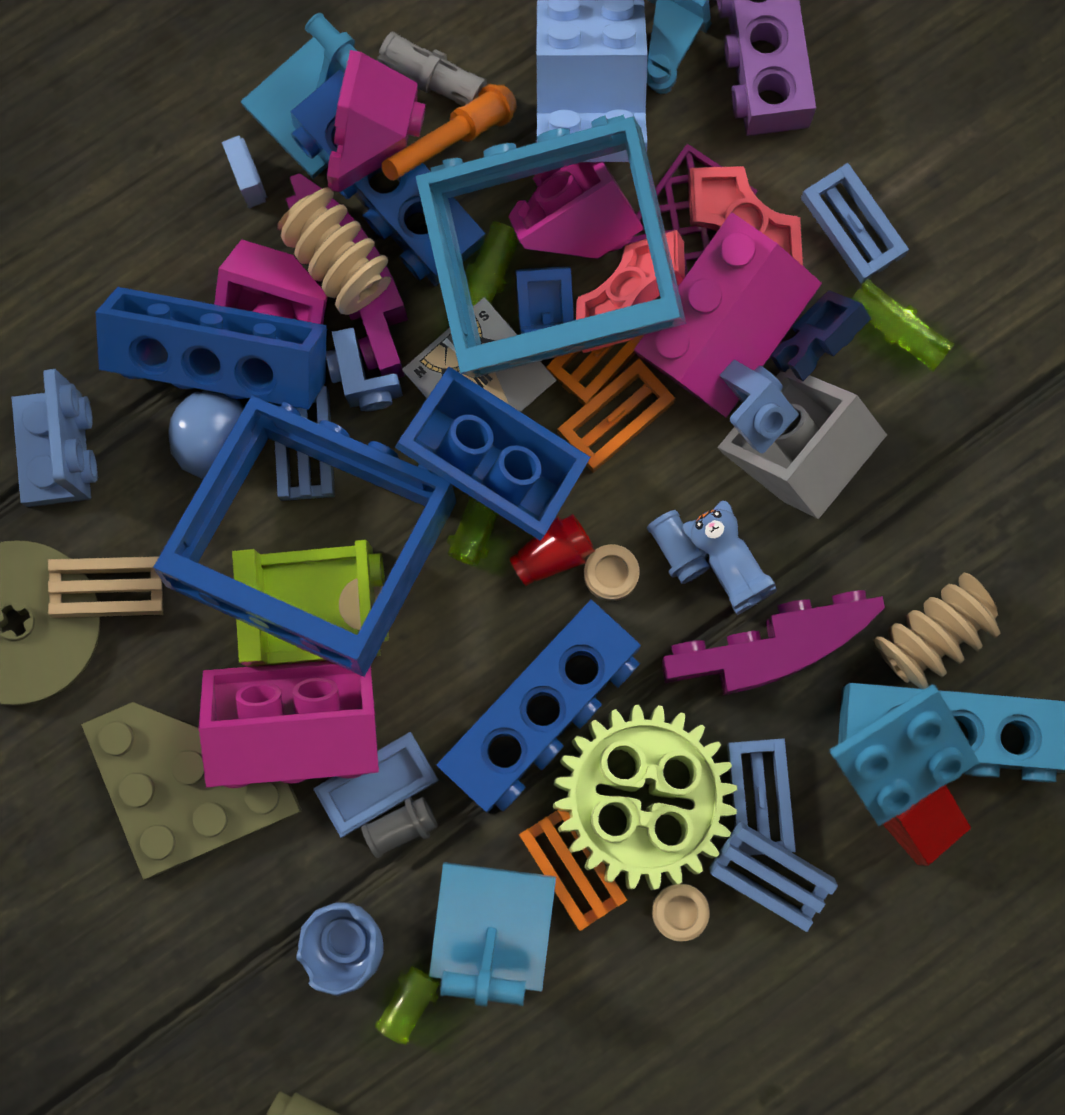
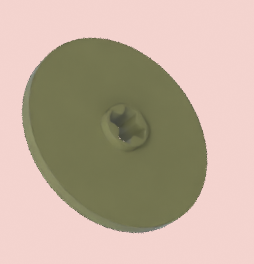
M18 540L0 542V705H28L59 694L84 672L95 653L99 640L101 616L50 618L48 614V559L70 558L54 548L36 542ZM62 574V581L88 580L85 574ZM96 593L62 594V603L98 602ZM11 610H15L20 615L27 613L30 615V618L24 622L26 632L20 636H17L12 630L3 633L2 627L9 623L6 614Z

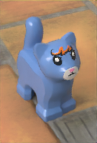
M721 501L713 510L705 512L696 520L684 523L683 530L685 535L692 540L696 547L709 554V564L728 594L737 615L777 591L772 578L763 573L745 542L738 537L737 519L728 502Z

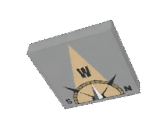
M485 297L473 306L481 344L517 335ZM450 328L402 369L426 398L429 397L449 366L460 373ZM540 361L475 378L464 375L520 412L557 381Z

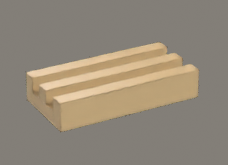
M159 557L48 559V614L50 618L163 615V584L153 568ZM151 572L150 579L62 581V574ZM151 591V600L62 603V594Z

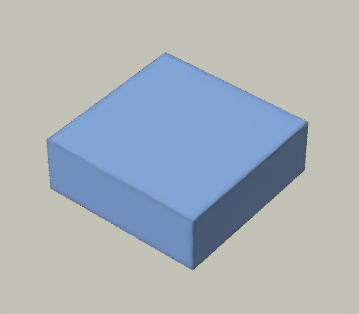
M236 136L223 141L222 145L248 208L266 202L265 198H267V195L244 138Z

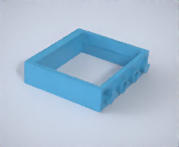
M604 115L591 122L592 128L570 133L568 128L553 129L538 135V143L516 148L514 143L495 145L483 151V158L463 163L461 158L445 159L442 165L431 167V172L416 176L461 374L475 378L686 324L641 127L634 116L625 118L624 115L607 119ZM626 150L661 298L481 344L448 198Z

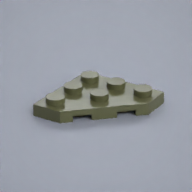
M134 702L81 724L143 880L155 877L302 812L290 783L276 781L253 783L241 788H227L224 786L206 787L199 728Z

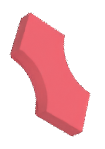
M744 166L689 169L688 187L691 226L706 227L718 231L729 214L733 212L778 243L803 266L800 217L780 214L764 205L751 190Z
M678 230L666 233L677 285H679L685 278L684 241ZM647 239L625 245L622 260L615 272L601 286L578 297V300H576V320L652 301L660 296ZM635 337L582 350V352L586 353L611 345L619 344L622 342L633 340Z

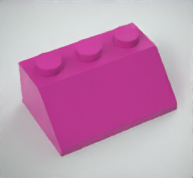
M731 212L678 286L686 324L645 334L634 351L644 361L727 418L738 403L739 398L719 375L734 359L752 370H755L759 365L763 367L820 288L822 282L778 243Z
M328 660L203 670L199 734L206 787L224 786L227 788H241L253 783L276 781L292 784L311 778L338 776L351 779L363 774L379 773L371 666L365 677Z

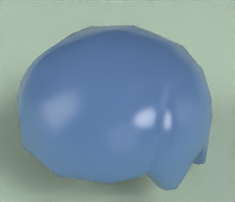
M204 390L193 393L176 407L170 419L168 436L171 454L182 470L199 478H205L244 410V406L239 399L227 397L224 393Z
M336 902L315 910L303 924L296 958L306 970L310 978L309 985L313 989L339 996L361 988L378 971L384 954L383 937L375 920L361 906H356L354 903Z

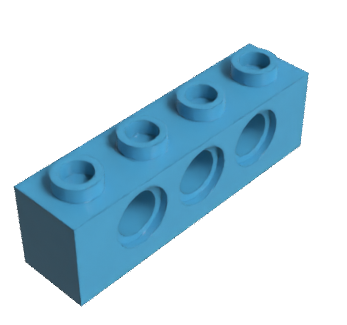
M849 683L843 686L841 691L838 744L925 689ZM938 690L953 717L965 725L968 731V743L980 762L967 770L965 775L999 778L1000 768L1022 770L1021 780L1056 782L1057 773H1065V701ZM1007 723L1018 727L1024 737L1023 748L1016 755L1008 752L1001 743V731Z

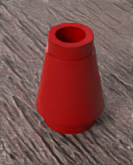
M572 513L564 519L557 516L541 541L535 537L532 538L517 554L509 559L517 575L524 585L527 586L534 581L537 582L585 564V557L595 552V548L581 523Z

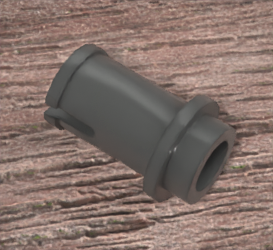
M409 797L405 799V806L370 824L361 826L366 843L376 858L419 836L426 840L430 838L429 831L438 827L434 814L424 797L415 801Z

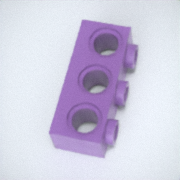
M717 0L720 18H729L731 34L724 36L725 58L728 68L736 67L739 85L732 86L733 111L735 118L744 117L746 136L809 128L816 110V103L799 0H767L761 3L750 0ZM764 40L770 42L776 48V51L761 53L755 50L751 44L755 41ZM766 90L776 91L783 97L784 102L768 104L760 98L759 93Z

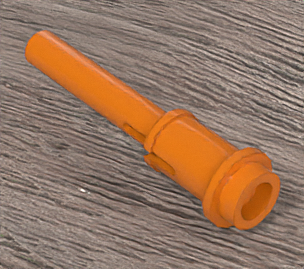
M489 84L483 87L476 99L463 107L455 109L450 114L449 122L382 162L384 175L394 181L457 141L470 142L494 125L503 126L509 123L517 106L515 96L504 85Z

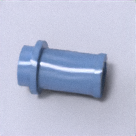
M672 510L652 521L647 526V530L653 535L672 568L668 571L670 576L678 577L681 584H685L699 577L710 568L706 561L709 554L696 547L692 540L685 535L683 530L684 524L679 517L678 511Z

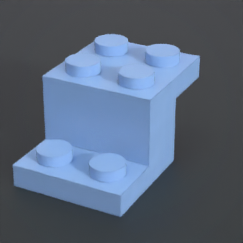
M537 0V136L546 131L559 128H568L570 133L592 128L591 122L604 115L607 119L624 115L625 118L634 116L641 127L647 151L646 84L648 54L644 0ZM623 150L583 162H629L627 151Z

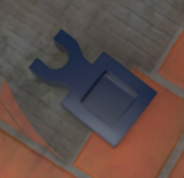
M828 290L792 326L796 335L781 343L770 357L779 370L786 372L791 368L796 378L804 381L814 371L819 358L824 353L835 356L853 340L854 336L871 320V317L862 303Z

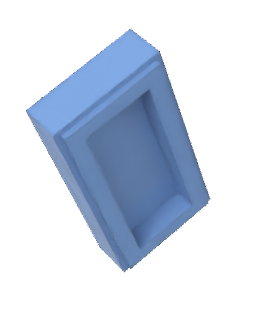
M411 732L377 751L379 773L363 774L351 779L334 776L313 788L341 838L403 803L405 799L413 797L439 781Z

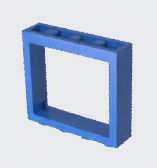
M251 396L153 568L166 587L365 677L456 504L453 486L421 464L417 467L399 459L398 454L382 443L370 441L366 445L350 438L346 430L333 422L321 420L317 424L301 417L298 410L284 401L280 406ZM268 438L425 506L358 635L198 563Z

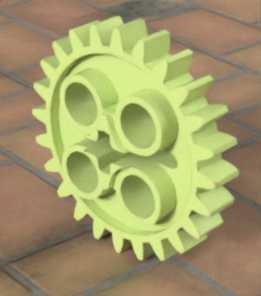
M634 705L631 708L628 722L624 721L616 709L612 710L609 713L610 729L607 730L596 720L592 721L588 726L594 740L590 742L583 737L576 736L572 743L581 754L580 757L564 755L560 760V763L570 770L572 774L571 777H560L554 780V786L568 791V798L555 802L553 809L569 811L570 819L561 824L558 830L559 832L576 831L578 838L568 849L571 853L584 848L591 852L586 861L585 869L590 870L601 862L607 865L604 877L605 882H612L622 871L625 872L627 889H635L640 876L645 875L650 890H656L660 887L661 873L665 872L671 883L678 885L682 883L680 866L684 865L693 874L701 873L703 870L697 855L701 853L706 857L716 858L719 852L710 841L711 838H728L731 835V832L719 823L720 817L737 814V809L723 803V796L736 791L737 785L721 783L720 775L732 767L731 762L714 763L711 757L718 751L721 744L718 741L703 747L699 740L703 735L705 727L701 724L689 733L684 731L685 714L682 712L669 724L664 722L663 706L659 705L654 709L649 720L644 719L639 705ZM623 750L633 757L635 771L630 779H619L610 772L607 763L610 752ZM668 760H679L687 766L690 772V780L684 789L673 788L666 782L663 769ZM644 783L649 784V794L658 797L688 799L694 803V807L692 810H686L669 804L654 803L647 807L644 812L641 810V802L638 799L600 795L596 792L595 788L598 784H602L615 789L633 792L643 787ZM606 805L619 807L626 816L627 825L625 831L620 836L606 834L599 825V813ZM661 815L673 816L680 823L682 835L674 846L663 844L655 834V824Z

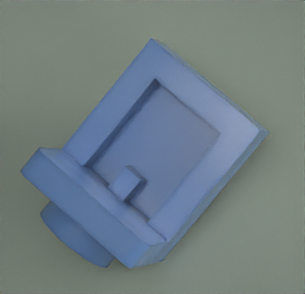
M354 328L332 332L335 349L326 351L328 368L332 383L342 381L344 395L350 408L360 406L362 411L379 410L392 405L393 398L403 396L397 374L366 379L360 345Z
M734 359L719 375L742 402L740 407L731 415L730 422L754 450L764 453L799 414L781 393L783 385L771 372L760 365L755 370H752Z

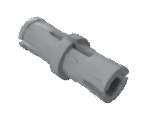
M395 32L388 34L379 50L378 62L417 82L418 89L426 93L432 90L461 106L476 99L480 90L487 83L486 79L478 77L471 72L469 73L447 61L446 54L438 50H434L432 53L409 42V40Z

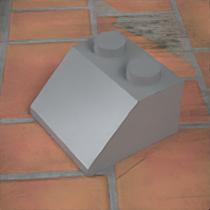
M789 368L786 372L780 371L776 378L783 385L781 393L798 412L797 418L764 453L754 450L735 427L721 442L718 449L780 500L819 519L887 434L858 395L810 375L802 381L796 378L791 368Z

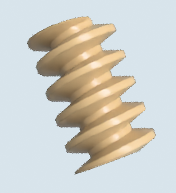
M325 187L295 203L282 216L277 228L279 231H282L281 238L285 245L295 248L294 254L297 260L302 264H309L308 272L313 280L323 281L321 288L325 295L337 298L335 303L337 310L341 314L349 315L367 306L387 289L391 282V277L382 278L380 273L387 265L388 259L385 255H380L368 261L366 257L375 246L374 241L371 238H366L356 244L352 241L361 230V225L357 221H352L342 227L339 225L347 214V208L344 204H338L327 210L326 206L331 202L334 192L331 188Z
M964 572L959 577L960 587L954 584L946 585L941 590L942 600L935 597L927 599L924 602L925 614L912 610L906 616L907 627L898 623L893 624L888 629L890 641L879 636L874 639L875 647L883 659L905 682L908 683L910 681L920 689H926L929 685L923 672L928 668L942 678L947 674L941 659L943 656L947 655L956 663L961 664L965 660L959 646L962 642H965L976 651L983 647L977 633L978 630L982 629L994 638L1001 634L995 620L998 616L997 607L987 590L972 575Z

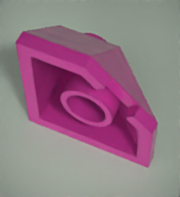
M350 50L337 105L334 144L338 145L337 152L331 151L327 171L328 188L336 192L343 191L382 167L384 160L407 147L409 135L419 137L426 104L417 102V82L368 55L354 50Z
M579 162L535 174L533 180L538 187L528 203L525 200L518 201L508 216L519 241L525 249L597 259L609 251H615L624 247L631 241L634 235L644 229L605 162Z
M241 239L219 267L214 305L323 324L327 296L292 254Z

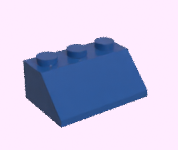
M450 366L395 446L397 450L540 541L545 536L590 459V456Z

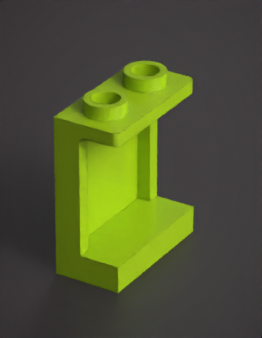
M367 540L355 541V546L259 554L255 549L232 551L234 580L358 635L359 631L350 627L343 620L339 611V598L342 590L349 582L357 578L362 627L375 603L374 587L384 586L385 584L382 554H373V547ZM236 619L239 663L247 667L326 661L315 654ZM389 632L386 635L384 641L389 640ZM380 649L376 656H381Z

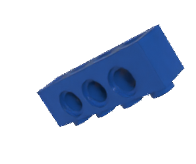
M341 70L337 71L290 111L293 127L295 128L291 133L294 141L309 158L313 159L319 155L327 165H329L331 151L337 152V148L333 143L336 126L334 125L337 105L345 75ZM424 163L398 178V187L390 193H378L369 185L374 175L383 172L382 167L340 192L347 200L354 195L368 210L363 214L365 221L382 240L391 236L404 252L399 255V258L416 279L421 281L426 276L434 286L440 283L429 233L423 235L415 234L405 225V221L410 215L418 212L424 213L416 176L431 172ZM451 197L448 200L462 261L464 262L483 246L486 233L456 199Z
M117 287L95 312L99 370L119 373L129 379L145 378L172 383V385L181 389L198 388L224 393L227 397L234 399L254 396L280 406L284 401L295 409L303 408L308 410L326 383L327 325Z
M591 599L439 761L437 766L485 812L489 813L495 805L504 812L526 788L519 779L530 767L535 764L542 771L562 750L564 745L557 738L573 722L581 729L603 704L595 697L611 681L619 688L641 663L633 656L639 651L641 644ZM578 655L590 657L597 665L598 674L592 682L583 685L572 682L565 673V666L571 658ZM538 696H549L559 705V717L548 726L536 725L527 716L529 703ZM503 736L512 737L521 745L520 759L515 765L508 768L494 765L489 757L491 744L497 738Z

